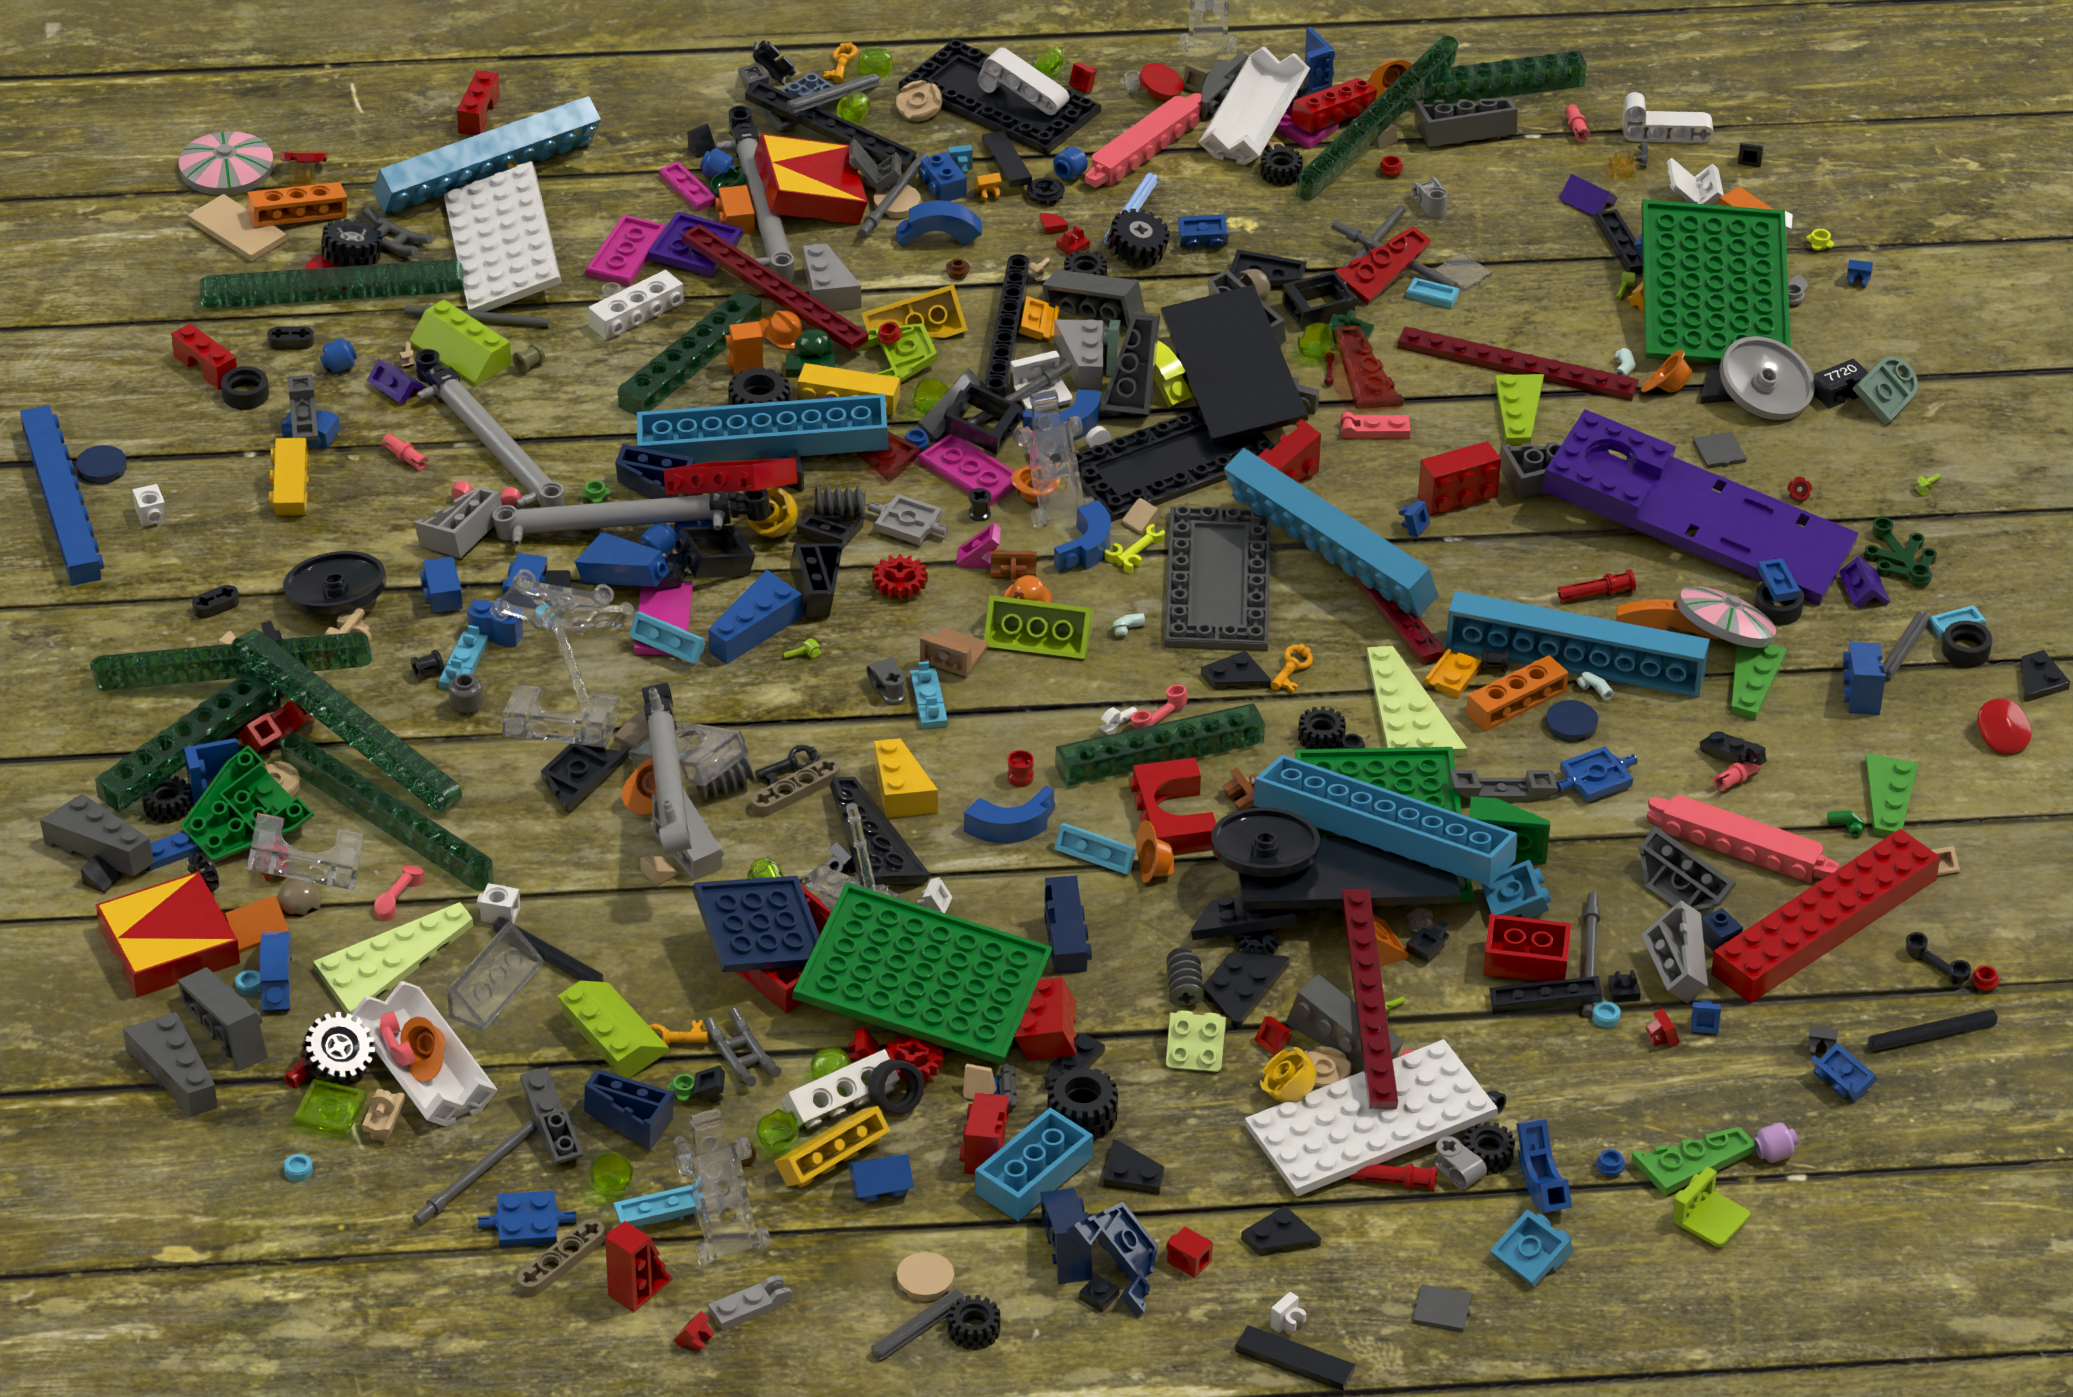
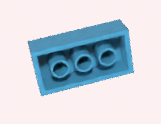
M1049 1108L975 1170V1194L1019 1221L1041 1202L1040 1192L1056 1190L1092 1159L1093 1135L1052 1108Z

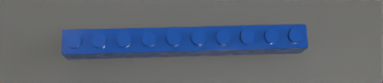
M50 405L21 410L23 433L70 585L101 580L100 570L104 569L103 558L101 554H96L99 553L97 539L91 538L94 537L92 523H87L89 521L86 506L82 507L84 506L82 492L76 491L79 490L77 476L74 475L72 460H67L69 459L67 445H62L64 444V436L59 426L57 414L52 415Z

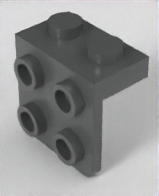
M855 139L850 142L849 163L856 171L860 170L864 175L863 178L870 188L874 187L879 193L887 186L893 187L899 182L902 159L896 152L877 165Z

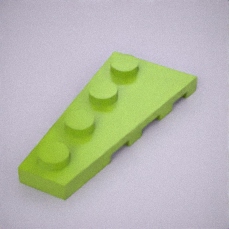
M1544 374L1495 375V387L1506 444L1522 445V443H1531Z

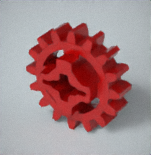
M899 554L897 558H893L890 555L888 556V561L880 559V565H874L872 582H874V588L879 589V594L881 595L888 593V598H892L895 595L898 600H901L902 596L906 595L910 599L912 598V593L919 595L920 589L926 588L928 572L926 571V565H920V559L912 561V556L910 555L907 558H903L902 554Z
M906 1034L903 1039L898 1035L895 1036V1043L887 1042L885 1050L890 1059L907 1061L915 1065L922 1073L923 1079L927 1082L930 1081V1075H939V1069L943 1067V1050L939 1049V1045ZM896 1070L900 1078L899 1080L905 1079V1085H908L904 1072Z

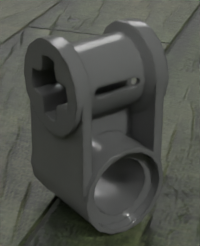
M893 658L867 665L866 670L871 685L876 688L887 704L897 705L905 701L906 692L903 689L905 676Z

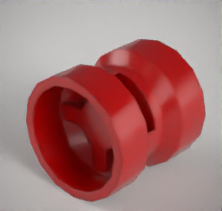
M1016 750L1010 753L1007 762L1009 768L1007 771L1008 782L1016 787L1030 785L1034 779L1033 755L1024 750Z

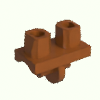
M1026 550L991 551L990 577H1011V580H1016V578L1025 575L1036 577L1037 552Z
M1237 767L1231 770L1233 779L1222 786L1228 798L1232 801L1241 794L1244 795L1234 802L1238 811L1260 808L1254 806L1255 778L1257 776L1255 774L1250 775V781L1248 782Z

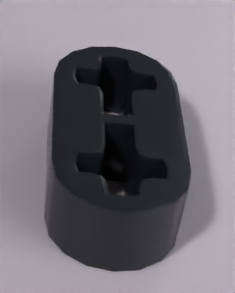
M278 326L271 328L267 332L268 345L273 349H308L314 345L313 330L306 326Z
M232 585L220 586L202 593L192 600L193 613L198 618L206 619L231 610L239 604L238 589Z

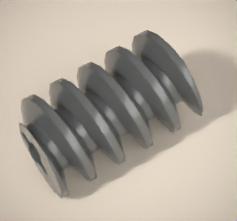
M816 486L815 514L818 510L820 515L825 516L826 511L829 510L830 515L835 516L837 510H839L840 516L845 517L847 510H849L850 516L854 518L857 510H859L860 516L864 518L865 492L862 493L860 486H856L854 493H852L850 486H846L844 493H842L840 486H836L834 493H832L830 486H826L824 493H822L820 486Z
M744 754L738 755L737 759L734 757L728 758L727 762L724 760L719 761L717 765L714 763L709 764L707 768L704 766L699 767L698 771L694 772L696 787L704 800L708 799V791L711 792L713 797H717L718 788L721 789L723 794H727L728 785H730L733 791H737L738 782H740L743 788H747V779L751 782L754 780L750 762Z
M1179 947L1173 949L1166 958L1169 1001L1176 1006L1196 1005L1201 1002L1204 996L1201 959L1188 948Z

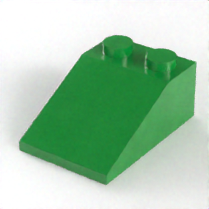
M1471 796L1470 818L1517 833L1515 861L1525 862L1530 860L1532 863L1546 864L1550 833L1549 820L1497 798Z

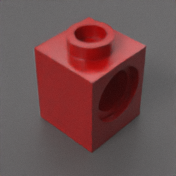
M1186 1226L1177 1234H1173L1166 1244L1167 1263L1193 1278H1196L1212 1262L1213 1242Z

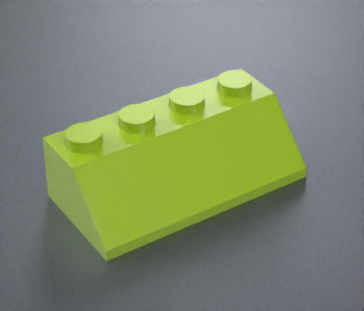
M444 299L425 310L409 339L411 345L418 350H436L439 353L440 362L446 368L452 367L461 378L475 387L511 365L510 341Z
M990 595L984 640L988 642V647L1085 659L1091 638L1094 609Z
M579 981L558 995L564 1016L619 1076L630 1078L670 1051L662 1039L609 982Z

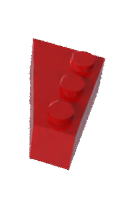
M1302 419L1296 423L1297 428L1288 436L1283 434L1279 437L1280 443L1271 451L1265 449L1257 456L1297 483L1318 473L1320 462L1321 433Z
M1063 977L1038 980L1014 1036L1027 1061L1076 1055V1048L1074 1047V1040L1076 1039V1032L1074 1030V1023H1076V1000Z
M975 1092L973 1104H968V1123L964 1125V1145L961 1144L959 1161L964 1162V1174L975 1175V1170L1003 1147L1009 1116V1096Z

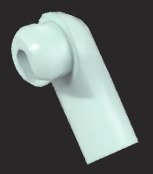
M1622 348L1615 353V358L1619 357L1617 362L1621 363L1615 370V374L1627 376L1635 368V361L1632 352L1627 348Z
M1144 613L1129 614L1115 620L1112 624L1115 636H1126L1128 633L1127 628L1145 626Z
M1590 672L1582 673V676L1577 679V683L1583 690H1587L1592 685L1605 701L1610 700L1614 696V691L1607 682Z

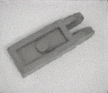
M780 1275L766 1278L762 1284L759 1283L708 1304V1311L721 1330L724 1331L773 1311L775 1307L789 1302L793 1297V1292L788 1287L783 1288L784 1279Z

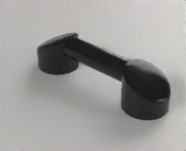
M1913 932L1906 937V950L1913 959H1923L1949 976L1948 980L1951 983L1959 984L1970 978L1971 966L1968 962L1964 960H1955L1951 964L1945 962L1927 950L1928 938L1923 933Z

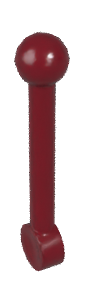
M1332 352L1325 354L1327 377L1324 383L1326 386H1331L1334 383L1332 378V361L1335 359V354Z

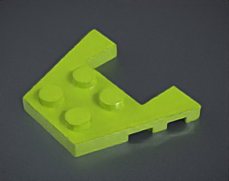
M923 323L898 326L901 329L902 337L894 344L881 343L877 336L879 329L870 328L869 332H867L869 333V341L855 349V352L880 344L890 369L875 374L898 377L901 383L939 360L937 351Z

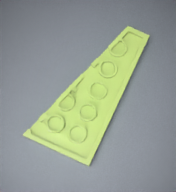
M1393 646L1367 647V659L1386 748L1453 747L1454 757L1467 756V747Z
M461 902L317 959L313 961L314 970L346 1014H352L365 996L376 998L382 991L392 989L417 970L420 962L427 957L429 959L437 954V949L445 943L451 944L472 928L473 918Z

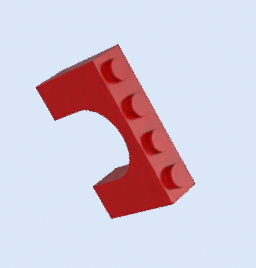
M1196 758L1134 765L1133 777H1129V788L1131 793L1135 792L1134 802L1136 810L1141 811L1140 823L1144 820L1150 821L1154 827L1156 838L1171 845L1173 855L1212 850L1211 835L1214 826L1217 824L1213 812L1174 815L1165 812L1158 806L1168 799L1200 795L1201 774Z

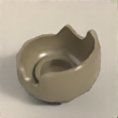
M1258 269L1241 271L1240 274H1243V276L1239 280L1245 286L1254 285L1259 298L1265 302L1271 289L1265 273Z
M304 877L288 880L282 885L277 895L282 911L288 914L297 913L303 916L313 907L319 909L322 900L315 884Z

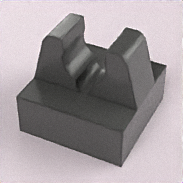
M1810 1025L1808 1038L1810 1054L1815 1055L1816 1047L1820 1044L1826 1047L1827 1053L1837 1042L1838 1029Z

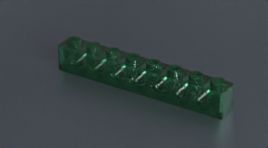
M1569 51L1432 70H1417L1404 73L1402 96L1408 109L1415 108V101H1423V105L1435 104V100H1444V104L1458 103L1460 99L1473 101L1585 86L1587 63L1580 51Z
M737 290L701 321H698L695 326L682 334L679 339L668 346L662 353L653 358L646 366L637 371L635 375L625 383H622L617 392L619 408L636 416L637 412L653 410L727 349L725 337L729 335V325L757 322L762 319V300Z
M254 667L239 675L229 685L221 688L206 701L201 702L188 714L181 716L178 721L160 731L158 735L147 743L142 744L127 757L122 758L116 765L102 772L95 779L97 797L118 813L122 812L186 766L185 747L221 741L276 702L275 683Z
M1247 704L1056 746L1055 766L1064 785L1070 786L1133 772L1134 765L1197 758L1264 743L1265 722L1255 704Z

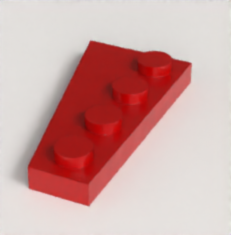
M1412 226L1389 239L1388 243L1383 246L1373 248L1367 255L1361 258L1357 257L1350 261L1349 265L1334 271L1338 273L1341 279L1345 280L1350 291L1369 305L1430 246L1431 240Z

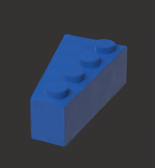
M766 570L708 629L709 653L727 665L802 617V594Z

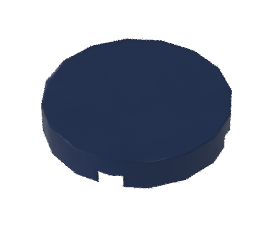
M99 445L88 448L79 454L76 460L77 473L90 483L104 484L112 482L118 475L119 478L124 475L127 469L126 455L122 450L114 446Z
M1564 700L1553 704L1548 709L1545 723L1546 727L1548 726L1549 732L1558 739L1577 742L1579 738L1586 740L1596 733L1598 716L1597 712L1584 702Z

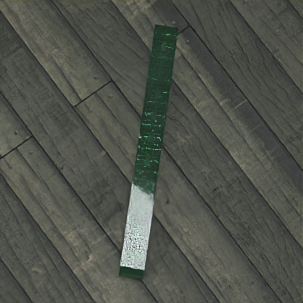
M1452 36L1441 37L1305 167L1298 177L1297 196L1302 200L1309 201L1320 194L1455 63L1459 45L1458 41Z
M457 260L209 275L201 278L199 282L200 302L207 308L456 292L463 288L464 275L463 265Z
M252 629L232 641V651L238 659L433 810L441 812L461 800L462 789L456 781L260 630Z
M362 632L103 655L93 659L90 663V668L98 689L116 690L357 668L370 664L373 660V654L367 635Z
M290 733L280 739L281 761L295 767L301 778L472 889L485 891L488 883L494 884L493 862L490 857L304 737Z

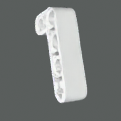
M998 48L984 61L978 77V84L985 92L991 93L1001 84H1004L1048 115H1054L1069 101V94L1066 89L1006 48Z
M1638 92L1630 93L1624 99L1623 132L1624 137L1629 141L1705 143L1714 136L1712 117L1708 113L1646 111L1645 98Z

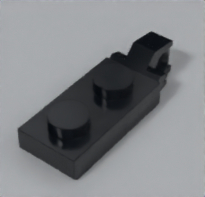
M1721 731L1713 732L1710 736L1699 742L1702 752L1741 764L1747 761L1761 766L1767 762L1765 747Z
M1082 1033L1074 1041V1047L1076 1048L1075 1056L1058 1057L1050 1064L1047 1069V1075L1044 1077V1089L1048 1090L1050 1082H1053V1078L1056 1075L1061 1076V1071L1063 1070L1070 1071L1072 1067H1078V1069H1083L1084 1066L1091 1067L1104 1054L1105 1045Z

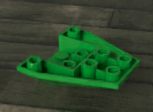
M248 745L225 763L180 827L214 863L294 832L315 815L298 796L293 799L268 773L265 762Z

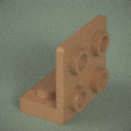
M945 627L941 628L936 636L924 632L920 638V662L929 661V665L967 677L988 648V642Z

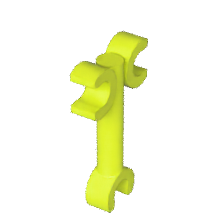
M1151 524L1146 529V535L1124 552L1120 544L1114 543L1113 552L1107 549L1104 551V559L1110 563H1117L1119 566L1123 565V570L1126 573L1132 574L1133 565L1139 568L1142 566V558L1137 554L1151 543H1162L1165 539V531L1162 530L1159 533H1155V525Z

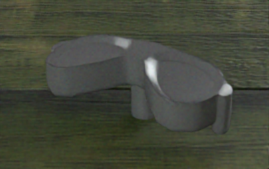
M1644 142L1638 145L1642 155L1636 156V160H1642L1639 167L1648 166V144Z

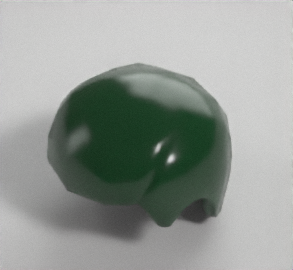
M730 167L722 178L723 173H719L710 181L711 192L717 198H719V188L745 185L742 169L740 168L738 172L733 167Z
M808 329L797 337L795 351L801 356L815 354L822 358L826 351L828 354H832V343L825 331L821 329Z

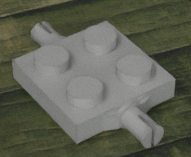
M897 494L886 505L873 501L869 503L868 511L880 514V517L875 522V531L917 545H921L927 535L932 532L947 536L949 532V526L937 523L942 517V508L900 494Z

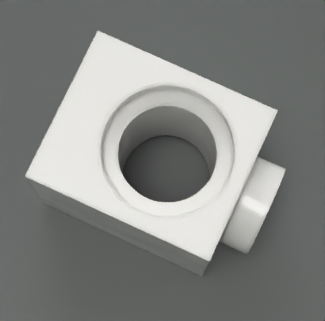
M157 484L132 489L134 507L142 527L167 521L165 502Z
M488 883L484 893H480L477 900V909L480 910L481 921L493 923L498 917H503L514 924L520 911L519 889Z

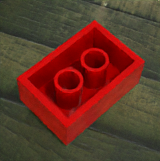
M1485 441L1421 459L1418 499L1426 503L1427 511L1432 516L1498 497L1501 469L1500 456L1490 443Z
M1490 914L1483 975L1537 982L1566 979L1572 923Z

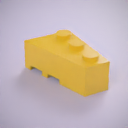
M276 438L275 448H271V463H275V468L270 470V484L274 485V491H269V505L274 506L275 516L306 515L307 484H309L307 469H310L306 438Z
M901 738L874 741V765L884 815L887 818L938 813V789Z

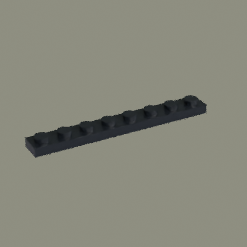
M757 80L745 93V100L841 144L850 145V142L855 139L870 157L881 162L896 152L902 159L901 171L903 172L916 159V151L817 106L795 114L787 112V102L797 97Z

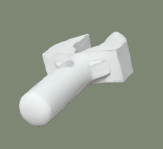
M1112 707L1101 717V720L1106 722V724L1100 726L1099 729L1109 736H1113L1117 732L1118 725L1130 720L1131 715L1138 710L1135 707H1131L1120 712Z

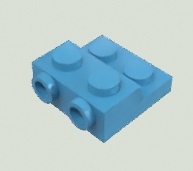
M1530 860L1507 868L1490 886L1481 884L1492 914L1505 916L1522 914L1523 918H1531L1549 911L1547 903L1552 901L1546 886L1541 888L1540 885L1545 883L1540 868L1534 869Z
M1527 1209L1492 1247L1490 1253L1494 1258L1535 1287L1550 1269L1556 1271L1573 1253L1574 1249L1571 1244L1572 1238L1562 1229L1556 1231L1551 1227V1223L1546 1217L1540 1213L1535 1215Z

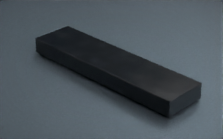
M999 131L982 134L983 145L1009 187L1013 188L1032 184V175L1005 132Z
M1618 210L1595 213V222L1625 271L1635 273V275L1642 274L1643 261L1634 246L1636 239Z
M1599 976L1489 988L1493 1014L1603 1002Z
M1247 1325L1236 1344L1235 1352L1344 1391L1355 1371L1354 1363Z

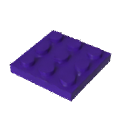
M677 212L648 250V259L713 277L720 266L683 243L682 234L700 224L735 247L743 237V229Z

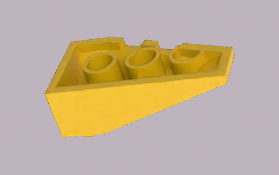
M954 284L861 313L867 332H869L870 328L879 329L882 324L887 322L896 323L897 326L923 323L930 338H947L968 331Z

